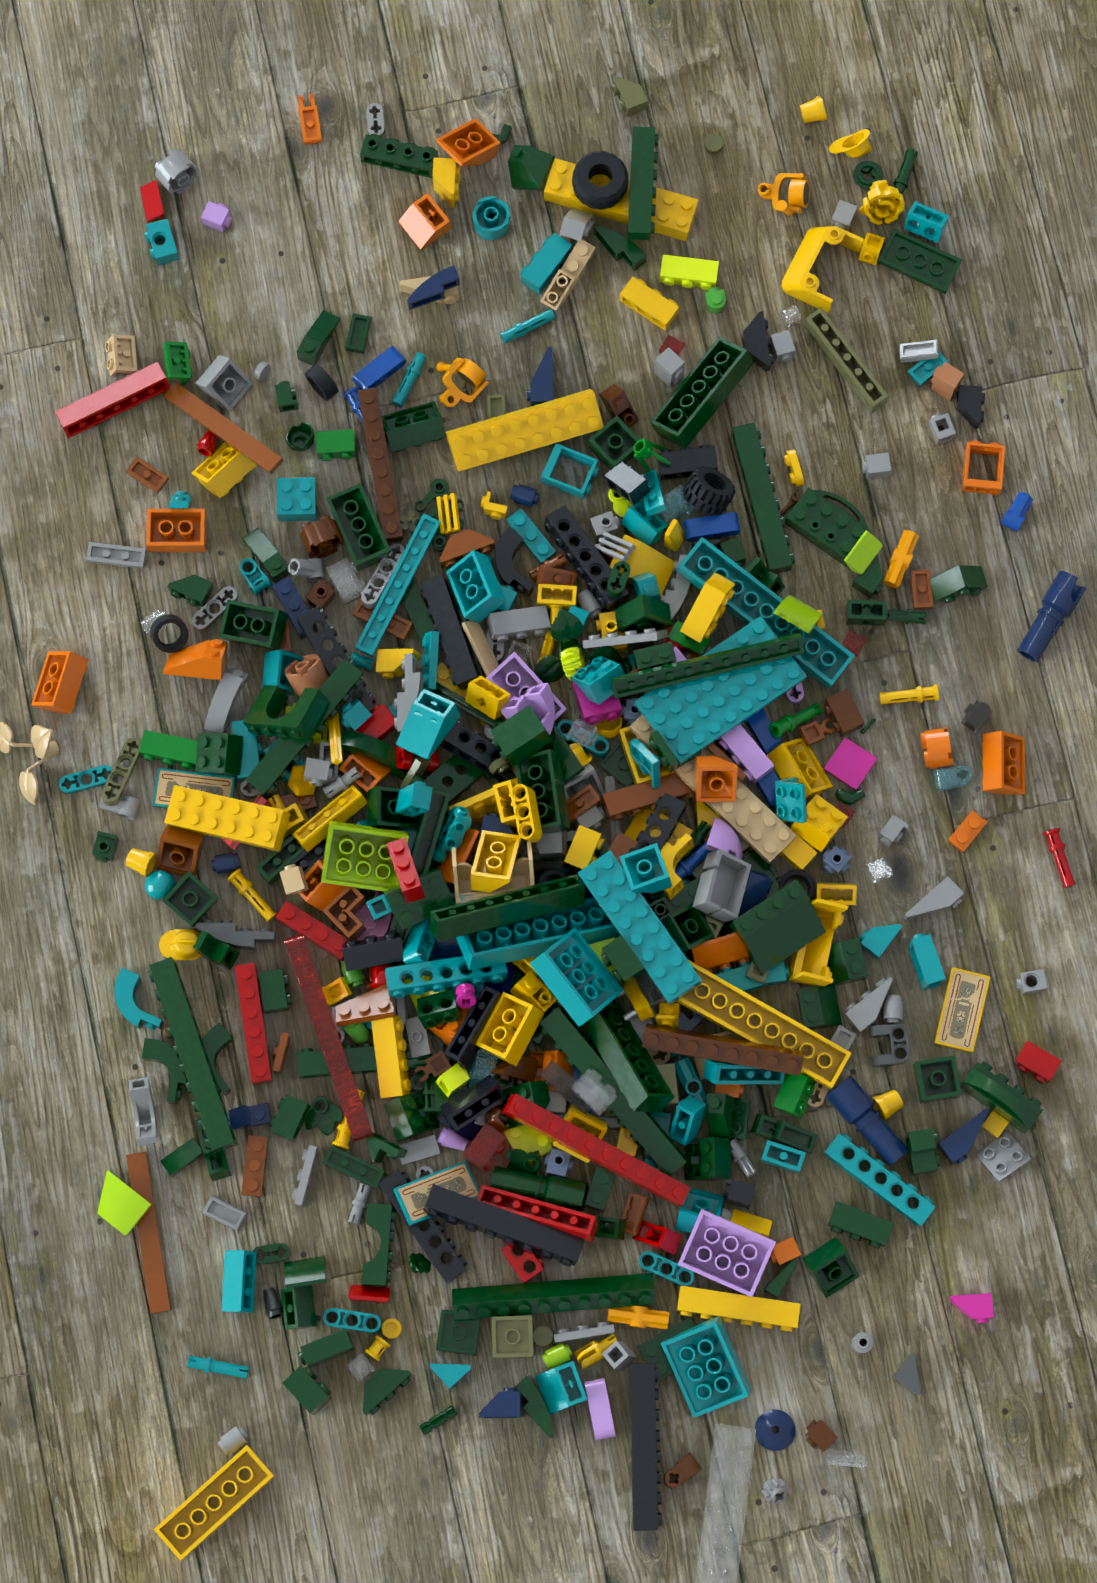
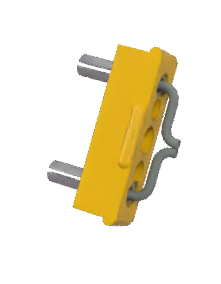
M635 979L626 986L621 982L624 991L615 999L626 994L634 1007V1010L623 1015L624 1020L628 1021L638 1015L642 1022L650 1017H654L655 1014L650 1007L654 1002L651 996L652 988H647L643 981L636 982ZM638 984H642L643 988L649 991L650 1003H648Z

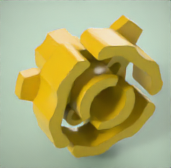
M879 180L873 182L870 191L867 193L868 197L863 199V205L859 208L861 214L867 215L872 223L881 225L883 222L882 218L884 217L885 223L890 224L904 210L905 202L898 188L888 186L887 180Z

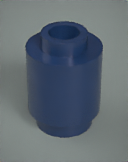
M519 484L518 486H513L510 499L514 500V503L532 508L533 504L537 505L540 494L537 493L535 488Z
M238 852L215 855V860H211L213 872L217 871L218 875L241 868Z

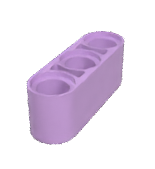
M601 1378L584 1382L595 1440L616 1437L605 1379Z

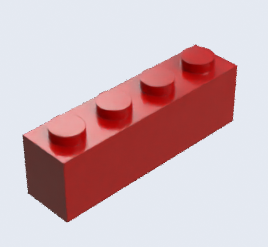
M286 901L276 915L277 921L343 962L342 944H345V941L348 939Z

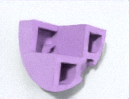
M548 683L539 684L527 689L526 694L521 697H513L500 710L504 717L509 719L530 705L549 735L551 734L555 719V706Z
M715 817L705 849L712 852L721 849L742 860V847L736 832L725 821Z

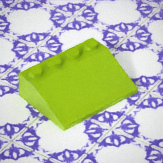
M329 821L321 883L383 892L400 885L387 843L406 838L408 844V832Z

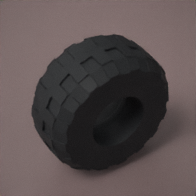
M606 151L591 152L583 156L575 165L572 175L574 193L580 202L589 208L599 210L611 208L623 199L628 189L627 168L623 161L614 154ZM602 174L607 176L611 182L605 186H596L590 182V179L595 175Z

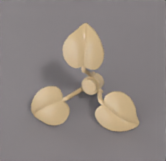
M0 722V750L3 753H9L11 746L34 747L36 756L41 758V760L27 768L26 772L22 771L19 776V786L23 796L31 804L37 805L38 782L31 770L41 763L47 762V758L58 755V745L55 741H51L53 730L41 725H34L31 729L32 744L12 742V730L6 723Z

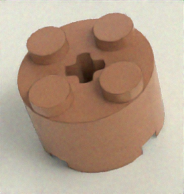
M317 654L303 656V661L298 662V660H295L285 669L286 678L297 697L301 696L305 688H321L330 677Z

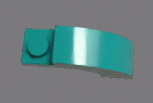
M121 968L115 983V1000L120 1012L128 1022L140 1029L144 1022V1026L151 1030H155V1028L161 1030L164 1024L163 1020L140 1010L136 1005L135 993L142 979L141 976Z

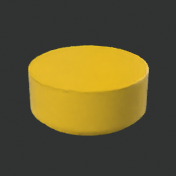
M390 1318L383 1322L381 1330L386 1338L395 1339L400 1336L402 1326L398 1320Z

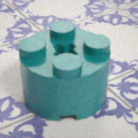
M487 196L480 199L472 212L474 230L483 240H496L508 233L510 227V210L507 203L495 196Z

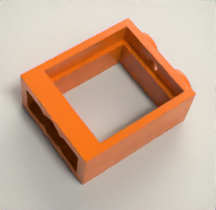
M977 440L967 442L964 453L961 491L1000 495L1003 482L1005 446L997 442L984 444ZM970 453L998 456L996 481L968 479Z

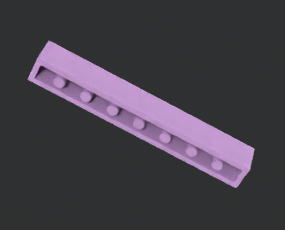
M675 646L673 649L676 662L687 660ZM741 724L718 739L719 746L731 754L730 758L737 766H741L748 781L752 780L754 783H757L773 770L774 764Z

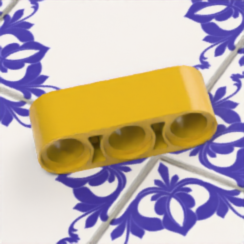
M517 784L513 787L511 795L518 834L521 838L531 841V843H536L542 837L536 794L533 789L523 784ZM526 791L525 796L521 798L522 793ZM529 810V814L525 817V812ZM532 828V833L528 836V831Z

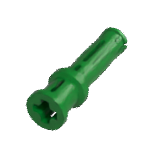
M814 703L791 716L785 715L781 720L771 722L769 724V731L773 737L779 738L783 733L793 731L797 725L822 714V707L816 709L820 704Z

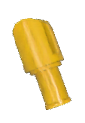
M611 1334L600 1342L593 1340L574 1351L573 1354L584 1370L603 1359L602 1353L617 1339L614 1334Z

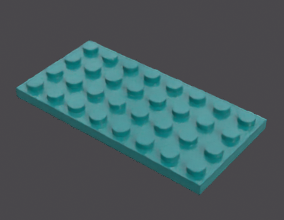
M759 616L702 656L776 639L777 636L764 619ZM791 656L654 689L634 701V705L652 729L659 731L681 765L807 679V675Z

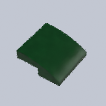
M324 1256L284 1262L286 1289L325 1283Z

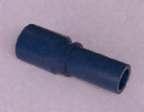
M1065 571L1058 572L1041 601L1043 607L1038 609L1035 621L1017 649L1018 653L1033 662H1038L1059 627L1063 626V619L1071 616L1087 589L1086 587L1076 585L1078 577Z
M852 1075L825 1096L848 1124H854L857 1127L856 1131H860L889 1166L909 1150L879 1115L881 1112L879 1110L876 1112L874 1101Z

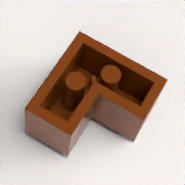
M347 886L322 910L349 940L357 939L367 930L355 916L366 904L367 900L355 887Z

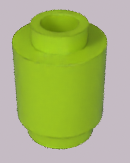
M561 1342L546 1350L545 1354L541 1356L548 1370L571 1361L569 1356L573 1354L568 1344L563 1345Z

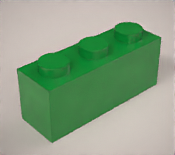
M144 730L139 753L146 761L154 762L156 759L166 765L173 766L175 763L180 764L182 768L192 769L196 766L198 741Z

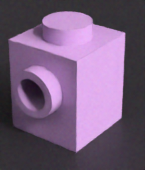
M208 201L201 220L203 225L224 232L225 228L230 226L232 217L227 206Z

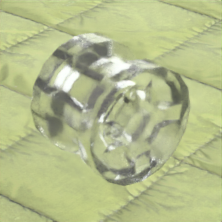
M795 304L791 305L789 309L784 308L780 310L786 327L791 326L794 322L800 323L802 321L800 312Z

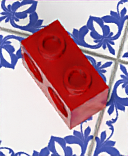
M517 1245L505 1246L501 1251L523 1283H527L544 1271L542 1266L545 1264L539 1255L535 1256L533 1253L524 1251L521 1256H516L513 1253V1248ZM527 1262H532L536 1266L532 1273L524 1270V1265Z

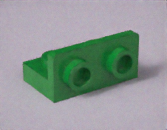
M166 341L163 347L167 380H180L181 384H186L192 377V368L189 363L190 350L187 343Z

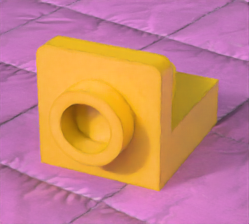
M867 232L858 260L876 265L885 237Z
M660 1003L659 1014L656 1015L657 1024L678 1028L680 1004L673 1003L669 1005L668 1003Z

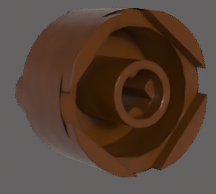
M329 515L321 517L316 522L305 523L301 527L302 532L300 536L310 558H313V555H317L318 558L327 557L337 552V547L340 544L341 546L344 545V539L336 521L331 519Z

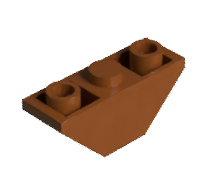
M470 529L450 536L439 559L441 568H451L473 550L482 554H488L495 548V542L492 538Z

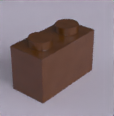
M847 689L826 698L824 710L828 716L831 715L836 733L840 732L843 737L863 727L864 721Z

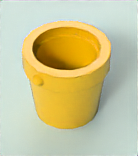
M817 96L815 99L800 105L804 123L824 122L827 120L821 96Z
M132 848L127 856L126 866L139 872L142 876L148 877L156 865L157 854L151 851L147 852Z
M894 1089L872 1098L874 1109L876 1112L878 1110L881 1112L879 1115L884 1121L904 1106L900 1095Z

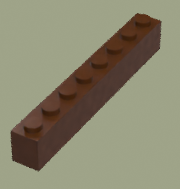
M377 389L358 390L382 532L387 543L402 541L403 534Z
M647 1023L645 1026L642 1047L798 1076L802 1072L805 1051Z

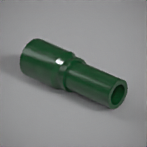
M495 1166L490 1187L583 1212L588 1182L554 1174L548 1178L544 1177L542 1173L539 1176Z

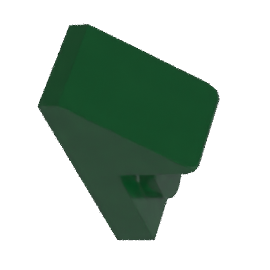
M367 1132L365 1135L373 1163H381L385 1155L392 1159L404 1158L408 1151L375 1132Z

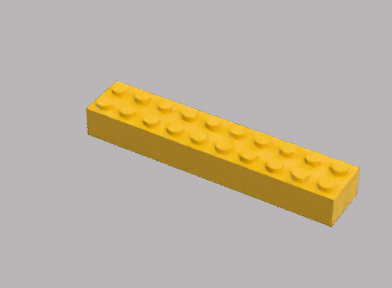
M688 960L703 983L676 1002L744 1041L805 1051L801 1073L828 1089L833 1088L852 1054L851 1052Z

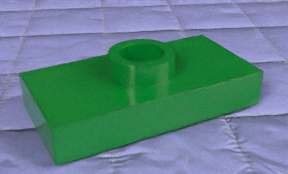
M676 621L668 639L702 656L711 638H704L699 643L680 632L683 623Z

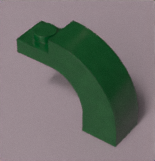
M218 1023L204 1036L203 1043L220 1093L222 1092L226 1096L231 1090L217 1072L216 1059L220 1051L233 1042V1039L221 1023Z
M145 1038L142 1058L145 1061L159 1062L168 1068L170 1084L167 1102L177 1105V1101L181 1100L182 1097L180 1085L186 1086V1082H188L186 1074H182L179 1066L182 1063L180 1056L177 1057L174 1049L168 1044L159 1040Z

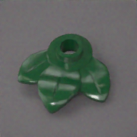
M324 1096L317 1097L313 1101L312 1109L309 1110L305 1119L306 1129L310 1130L318 1126L322 1133L329 1136L334 1130L335 1121L343 1120L342 1110L338 1106L333 1105L329 1098ZM322 1103H325L324 1110L320 1109Z
M512 1149L505 1154L510 1160L507 1165L509 1169L537 1175V1170L542 1165L541 1157L534 1152L526 1153L521 1149Z

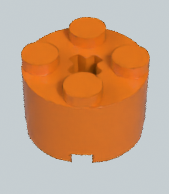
M948 728L926 730L924 733H920L923 750L927 749V751H924L926 768L935 769L953 766Z

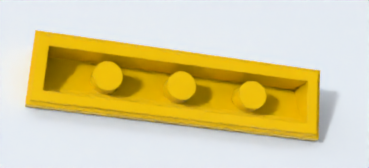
M351 785L292 835L309 852L327 837L329 821L344 823L363 808L367 801L357 788Z

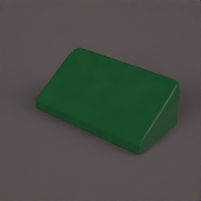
M192 1138L163 1158L161 1163L169 1175L173 1177L204 1154L195 1139Z

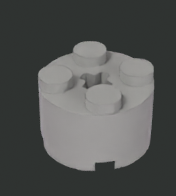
M174 149L164 160H160L155 164L156 178L172 195H174L173 192L180 194L189 189L195 182L193 180L195 175L197 177L199 175V169L184 152L178 149Z

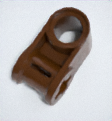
M689 1452L665 1473L663 1477L664 1484L671 1489L677 1488L697 1474L702 1467ZM669 1474L672 1476L676 1474L678 1476L676 1479L677 1484L674 1482L669 1483Z

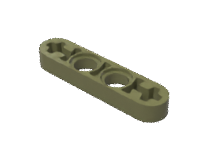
M137 738L126 740L102 791V800L107 806L118 804L137 764L141 745L140 740ZM133 745H136V748H134L133 751H132V756L129 755V754H130V747H133ZM123 760H128L131 762V765L125 768L120 763ZM117 776L123 777L124 781L120 784H116L113 782V779ZM112 788L115 789L114 797L108 799L107 795L110 796L112 793Z

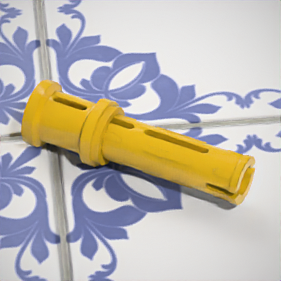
M934 684L931 687L917 686L916 689L880 692V705L917 701L919 703H923L926 700L939 701L938 685Z
M241 869L233 872L227 878V881L231 882L238 889L239 895H244L266 922L272 920L276 913L254 890L253 883L243 876Z
M352 1089L342 1123L337 1126L338 1133L335 1141L332 1142L333 1146L349 1150L348 1144L351 1135L355 1132L353 1128L365 1092Z

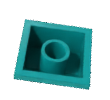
M284 650L265 652L262 688L264 685L278 686L286 695L296 696L286 678L285 669L295 660H298V662L303 661V656Z
M657 843L619 856L632 892L656 893L672 887Z
M691 1188L683 1205L680 1206L675 1229L691 1233L701 1209L720 1216L724 1197Z

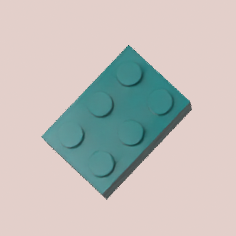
M473 550L446 571L464 618L480 623L506 602L487 555Z

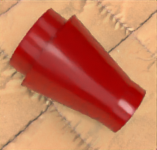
M207 430L197 443V451L204 456H211L215 452L218 436Z

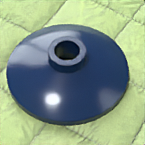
M769 1410L757 1419L755 1436L764 1448L771 1451L783 1450L792 1443L795 1437V1424L792 1418L784 1411ZM773 1426H777L779 1428L778 1434H774L772 1432Z

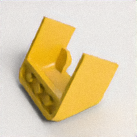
M837 226L810 228L782 280L781 287L783 292L830 313L833 299L817 292L819 279L814 274L809 273L824 242L830 245L840 244L860 253L864 239Z
M818 898L811 903L826 932L792 954L788 981L826 986L833 983L832 972L827 967L834 930L842 925L844 919L842 912L848 910V906Z

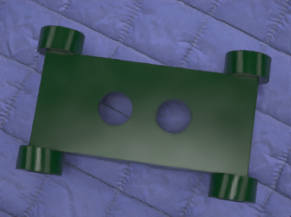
M464 738L459 739L460 742L466 743ZM453 755L426 779L421 774H418L410 781L409 785L420 781L426 783V786L449 792L451 795L444 816L446 818L450 811L448 807L452 806L450 803L458 799L481 776H484L487 780H490L492 777ZM456 767H465L466 774H458L456 772ZM450 778L453 781L452 786L447 787L443 785L442 779Z

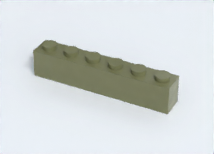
M820 308L806 317L805 328L867 410L872 414L884 406L888 400L887 393L824 310Z

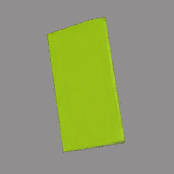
M866 530L844 561L851 571L862 575L883 547V544Z

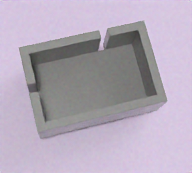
M721 849L707 853L703 870L706 872L701 873L692 907L706 914L711 913L710 916L724 923L737 919L751 864Z

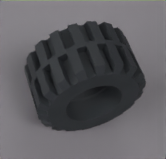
M706 466L694 469L683 487L684 498L696 510L710 516L722 515L736 493L734 485L727 476L718 470Z

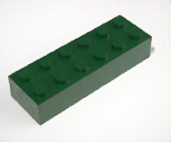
M718 337L650 421L657 435L686 449L754 364L748 351Z
M608 1004L594 1017L585 1022L583 1027L591 1037L593 1045L598 1049L602 1060L609 1068L611 1076L616 1080L620 1091L627 1099L629 1107L636 1112L660 1113L675 1097L648 1051L642 1047V1041L629 1020H624L623 1015L625 1012L620 1004Z

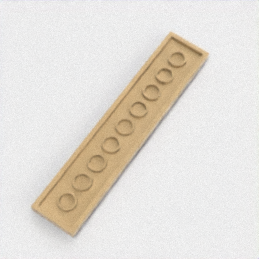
M641 715L629 726V729L659 757L657 752H654L649 745L650 735L654 730L643 715ZM705 748L700 756L713 755ZM696 758L674 770V773L694 792ZM738 779L735 802H705L768 864L797 836Z

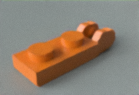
M309 94L311 106L304 107L302 95L298 96L300 106L298 109L304 145L322 143L314 94Z

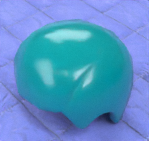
M158 870L149 874L145 880L144 888L147 895L153 899L161 900L177 883L174 876L166 871Z

